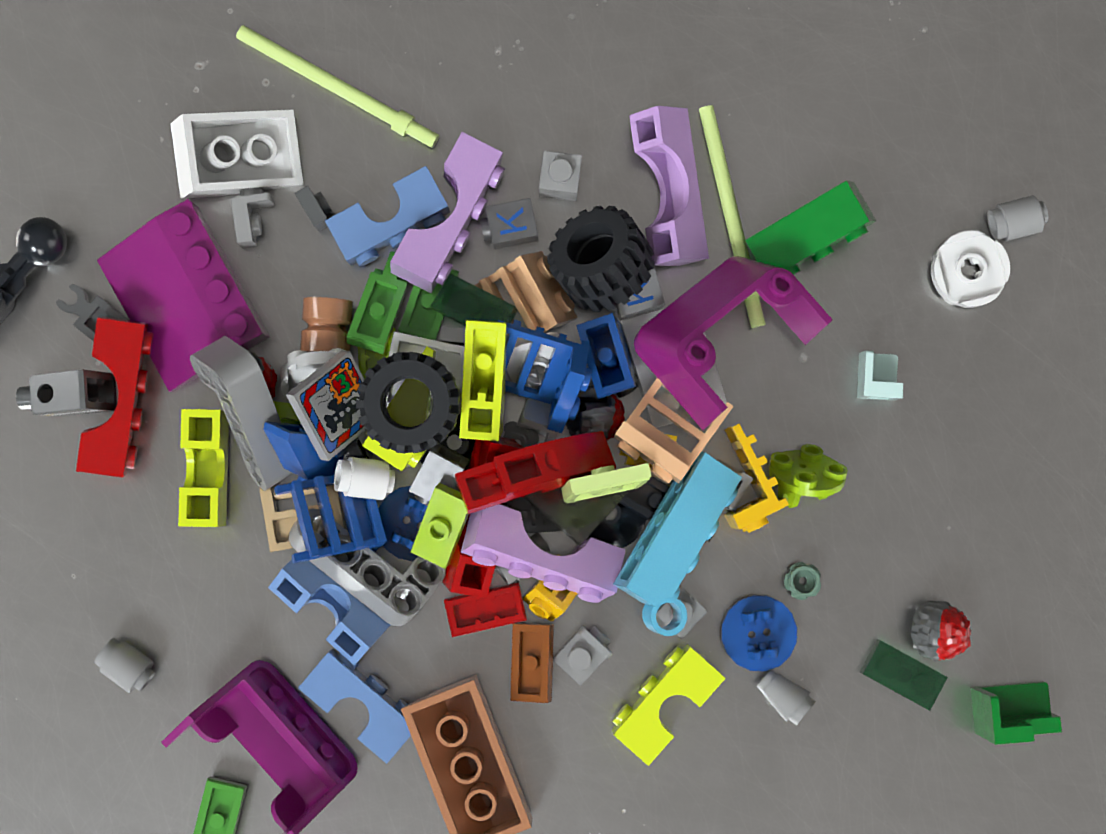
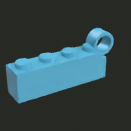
M706 452L699 454L679 484L673 481L613 583L619 589L645 604L642 611L644 624L652 632L664 636L678 634L687 622L686 607L677 599L680 594L679 586L685 575L696 567L700 558L698 554L704 542L710 539L718 529V518L723 509L729 506L736 498L738 493L737 485L742 478ZM669 603L673 609V618L667 626L660 627L656 620V613L661 605Z

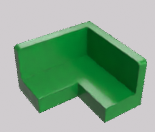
M1044 681L970 687L975 734L995 745L1035 741L1034 735L1062 732L1061 717L1051 713L1049 685Z

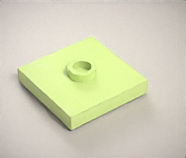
M649 463L615 470L614 465L591 470V475L569 479L561 488L563 500L566 503L637 489L652 477Z

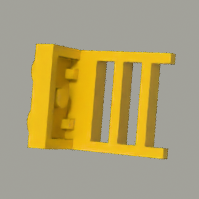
M740 424L724 429L745 473L753 477L751 485L758 498L738 507L735 512L730 511L724 515L731 528L742 529L743 532L747 531L749 533L768 524L769 521L766 516L788 506L789 503L786 498L776 497L772 487L779 483L776 477H766L761 465L767 463L764 455L756 457L750 445L757 441L754 434L746 436Z

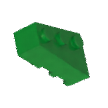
M846 180L745 241L758 262L786 269L793 275H796L801 271L798 266L799 264L810 258L816 263L835 252L832 246L846 239L847 243H850L868 233L866 227L876 222V219L856 184Z

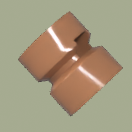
M327 297L303 298L302 320L308 324V327L301 331L300 350L313 352L330 351L340 348L350 351L351 345L347 344L348 331H346V326L352 323L353 301Z

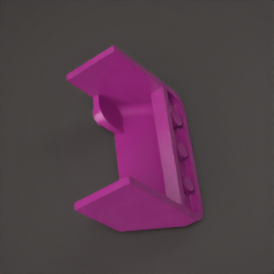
M741 256L731 257L644 324L636 334L634 348L638 356L702 430L707 428L728 408L702 378L713 367L716 360L714 346L703 334L706 330L755 291L766 303L771 305L805 345L833 320L790 271Z
M263 660L250 663L191 712L161 741L167 748L191 727L201 738L212 743L221 742L232 733L282 790L271 803L272 816L284 832L282 834H299L355 778L358 770L356 759L279 671L272 664Z

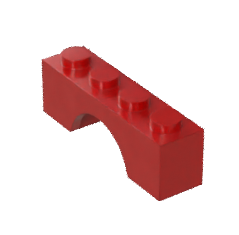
M104 316L97 317L92 357L98 359L110 369L116 379L119 395L116 409L108 421L99 426L86 429L81 433L76 472L124 478L128 468H135L138 446L131 445L133 430L140 431L143 409L136 408L138 393L146 392L148 371L142 370L144 355H151L154 333L147 332L148 323Z
M500 437L499 441L476 440L468 469L492 462L495 456L524 447L514 439ZM469 514L450 564L445 569V577L442 583L450 592L487 599L496 565L485 566L478 564L472 560V556L461 553L470 517Z

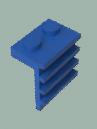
M514 320L513 324L506 322V334H509L506 341V369L517 338L529 340L531 344L516 383L505 380V391L551 404L547 429L562 433L567 420H574L580 405V398L577 397L579 390L586 392L590 383L592 369L587 368L589 341L582 340L579 344L566 340L567 335L562 333L555 337L545 334L544 328L538 326L536 330L521 327L522 322ZM540 344L553 347L554 349L539 388L534 389L525 386Z
M323 475L315 476L314 479L305 481L299 479L288 484L275 486L276 495L292 494L306 549L304 552L291 555L293 563L366 548L376 552L387 542L377 501L375 499L344 496L343 492L338 491L351 540L349 543L341 544L326 486L334 485V475L323 477ZM314 489L329 547L318 549L303 490Z

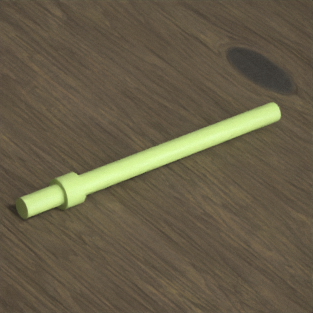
M245 25L239 28L236 38L385 121L391 125V130L403 137L408 134L431 148L436 145L440 135L417 123L413 115L402 109L399 112Z
M713 105L699 108V113L733 255L750 259ZM756 291L744 300L751 328L766 325L760 303V295Z

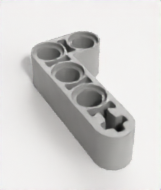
M223 336L190 356L191 365L201 381L217 393L246 467L255 483L265 491L291 475L292 472L283 468L263 430L265 422L281 423L262 371L251 353L230 338Z
M308 509L318 549L323 548L320 545L327 538L319 509ZM297 518L289 532V541L291 546L299 553L306 551ZM335 521L341 544L351 542L349 532ZM370 548L346 552L348 562H340L334 555L308 560L392 626L407 624L422 609L445 577L444 568L419 556L401 574ZM417 569L426 571L430 576V582L422 581L418 577ZM367 573L375 576L378 581V587L368 585L363 575ZM397 597L405 600L409 611L400 610L395 605L394 598Z

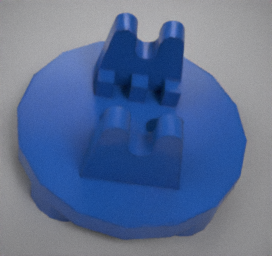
M411 486L400 487L387 495L378 509L387 542L383 544L384 548L398 559L413 562L418 557L411 553L419 531L417 525L420 522L422 523L428 506L419 502L415 498L416 494L409 491ZM406 516L410 518V522L408 524H405L403 522V519Z
M751 595L738 600L726 610L721 624V640L726 653L737 665L750 671H768L781 666L791 656L797 643V625L792 613L782 602L767 595ZM766 628L770 630V633L768 635H764L763 633L764 629ZM750 631H754L755 633L754 637L752 638L748 636V633Z

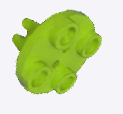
M806 444L801 446L800 450L772 453L769 463V476L776 477L779 483L777 484L778 498L788 499V507L794 508L798 506L801 496L818 497L819 500H822L841 491L846 482L847 467L823 455L824 451L821 447Z

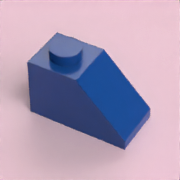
M610 313L576 325L580 341H589L587 364L588 368L592 369L591 378L597 398L600 399L636 387L629 349L621 323L615 315Z
M265 422L263 430L283 468L298 475L297 480L305 481L314 479L315 476L323 475V477L335 475L338 460H343L344 456L337 458V455H335L329 461L321 460L301 424Z

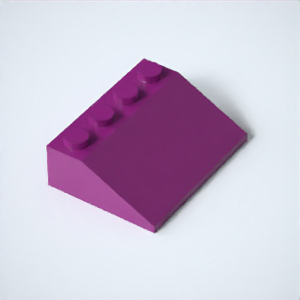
M189 199L154 217L97 259L129 320L148 323L147 332L154 333L152 351L149 356L169 392H173L198 378L191 365L190 356L223 336L230 338L246 350L270 338L199 207Z

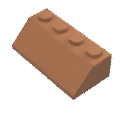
M477 675L441 688L401 708L449 834H517L532 828V815Z

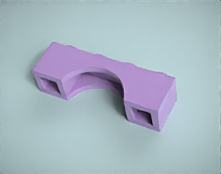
M655 106L629 115L634 152L650 165L660 189L658 215L654 222L645 228L647 241L654 253L652 256L654 266H682L709 259L688 108Z
M461 132L444 163L443 176L454 190L457 199L456 207L449 218L438 226L429 229L407 230L390 261L392 274L431 294L437 283L442 286L445 284L453 267L448 262L454 251L461 253L470 236V232L466 230L472 218L477 221L480 219L488 203V200L484 198L489 187L496 189L504 174L505 168L501 166L503 152Z
M498 504L470 514L461 553L472 556V560L478 564L485 566L498 565L507 568L508 573L515 577H533L544 581L543 585L547 588L558 591L567 589L578 593V597L584 601L598 603L617 593L618 587L613 585L622 569L625 549L591 537L575 546L569 555L557 556L549 554L537 547L529 538L523 525L521 512Z

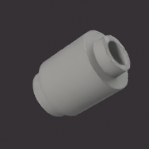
M1032 195L997 204L995 209L988 211L987 220L991 235L995 240L1003 239L1004 241H1010L1043 232L1044 224L1048 223L1049 216L1045 203L1038 201Z
M112 638L104 646L94 661L96 665L101 667L100 672L128 693H131L135 688L141 692L155 674L151 670L154 663L151 659L126 641L119 642L115 638Z

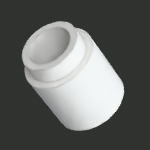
M357 457L338 460L334 475L335 491L343 492L344 496L383 500L386 493H392L395 483V472L389 469L388 462Z

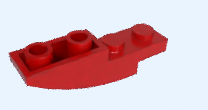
M599 431L555 439L495 456L492 462L456 473L455 480L467 514H471L540 490L542 493L563 487L569 479L591 475V470L611 465H614L616 469L617 466L604 432Z

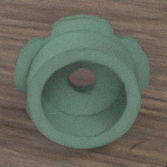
M804 562L793 564L789 568L790 572L784 576L785 588L790 590L792 597L798 600H806L809 596L817 595L821 589V574L818 568L812 564L806 565ZM802 577L806 578V583L803 585L799 582Z

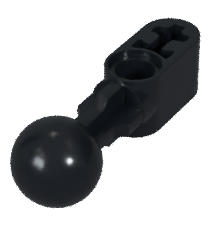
M36 217L23 223L16 235L18 251L8 263L0 264V324L12 312L15 306V299L26 287V277L36 266H48L57 262L65 253L67 246L66 234L63 228L50 218Z

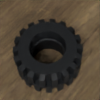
M602 205L594 206L592 211L589 212L585 209L579 212V216L573 219L571 217L565 222L567 225L563 229L559 228L555 233L557 239L551 241L548 248L551 251L547 255V262L551 266L549 269L570 299L582 309L587 310L591 308L593 312H601L603 307H606L609 311L616 309V305L621 302L625 305L631 301L629 298L633 294L638 295L643 290L641 285L648 283L651 277L649 270L654 269L653 250L633 218L623 209L618 211L616 206L610 205L606 209Z
M398 352L393 353L392 356L387 358L383 357L377 361L378 364L368 369L365 373L366 378L364 382L360 383L358 388L360 396L359 400H356V409L360 410L361 417L358 418L361 425L365 426L368 430L367 435L372 440L379 442V446L387 450H394L396 453H418L433 448L444 441L455 428L461 411L460 389L456 385V379L453 374L440 361L421 353ZM400 380H419L432 393V412L423 423L417 426H402L396 423L388 413L386 406L388 392Z

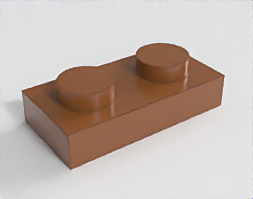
M513 623L510 701L552 702L554 624Z

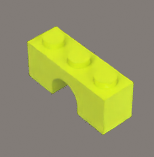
M181 409L180 448H183L186 454V479L184 486L179 487L178 526H226L229 423L223 410Z
M689 644L683 649L677 646L663 662L667 666L658 678L651 675L639 688L638 693L641 697L632 707L628 704L624 705L612 720L616 724L612 729L613 735L648 766L674 738L672 732L659 719V710L662 703L673 695H683L701 707L726 679Z

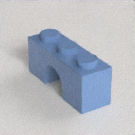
M426 166L393 183L400 198V208L396 216L391 220L375 222L369 219L359 202L325 220L346 261L351 266L357 263L359 267L373 262L379 257L378 251L389 245L393 249L398 248L408 229H420L422 227L429 229L438 226L446 220L444 215L450 213L449 207Z
M292 560L288 562L268 587L295 613H298L309 603H319L326 606L333 613L336 625L335 629L325 640L353 665L363 657L390 627V624L386 623L308 560L293 563Z
M332 649L324 656L298 689L326 713L341 699L352 697L362 701L369 711V723L357 739L387 764L411 736L401 711L402 707L409 704L402 699L395 702L386 694L388 687L380 679L372 674L367 678L356 668L359 665L358 662L353 665L340 652L338 653Z

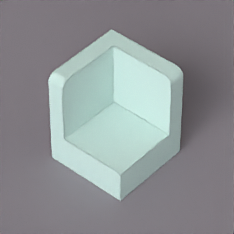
M869 350L859 353L857 398L898 400L903 398V383H897V355L877 354Z

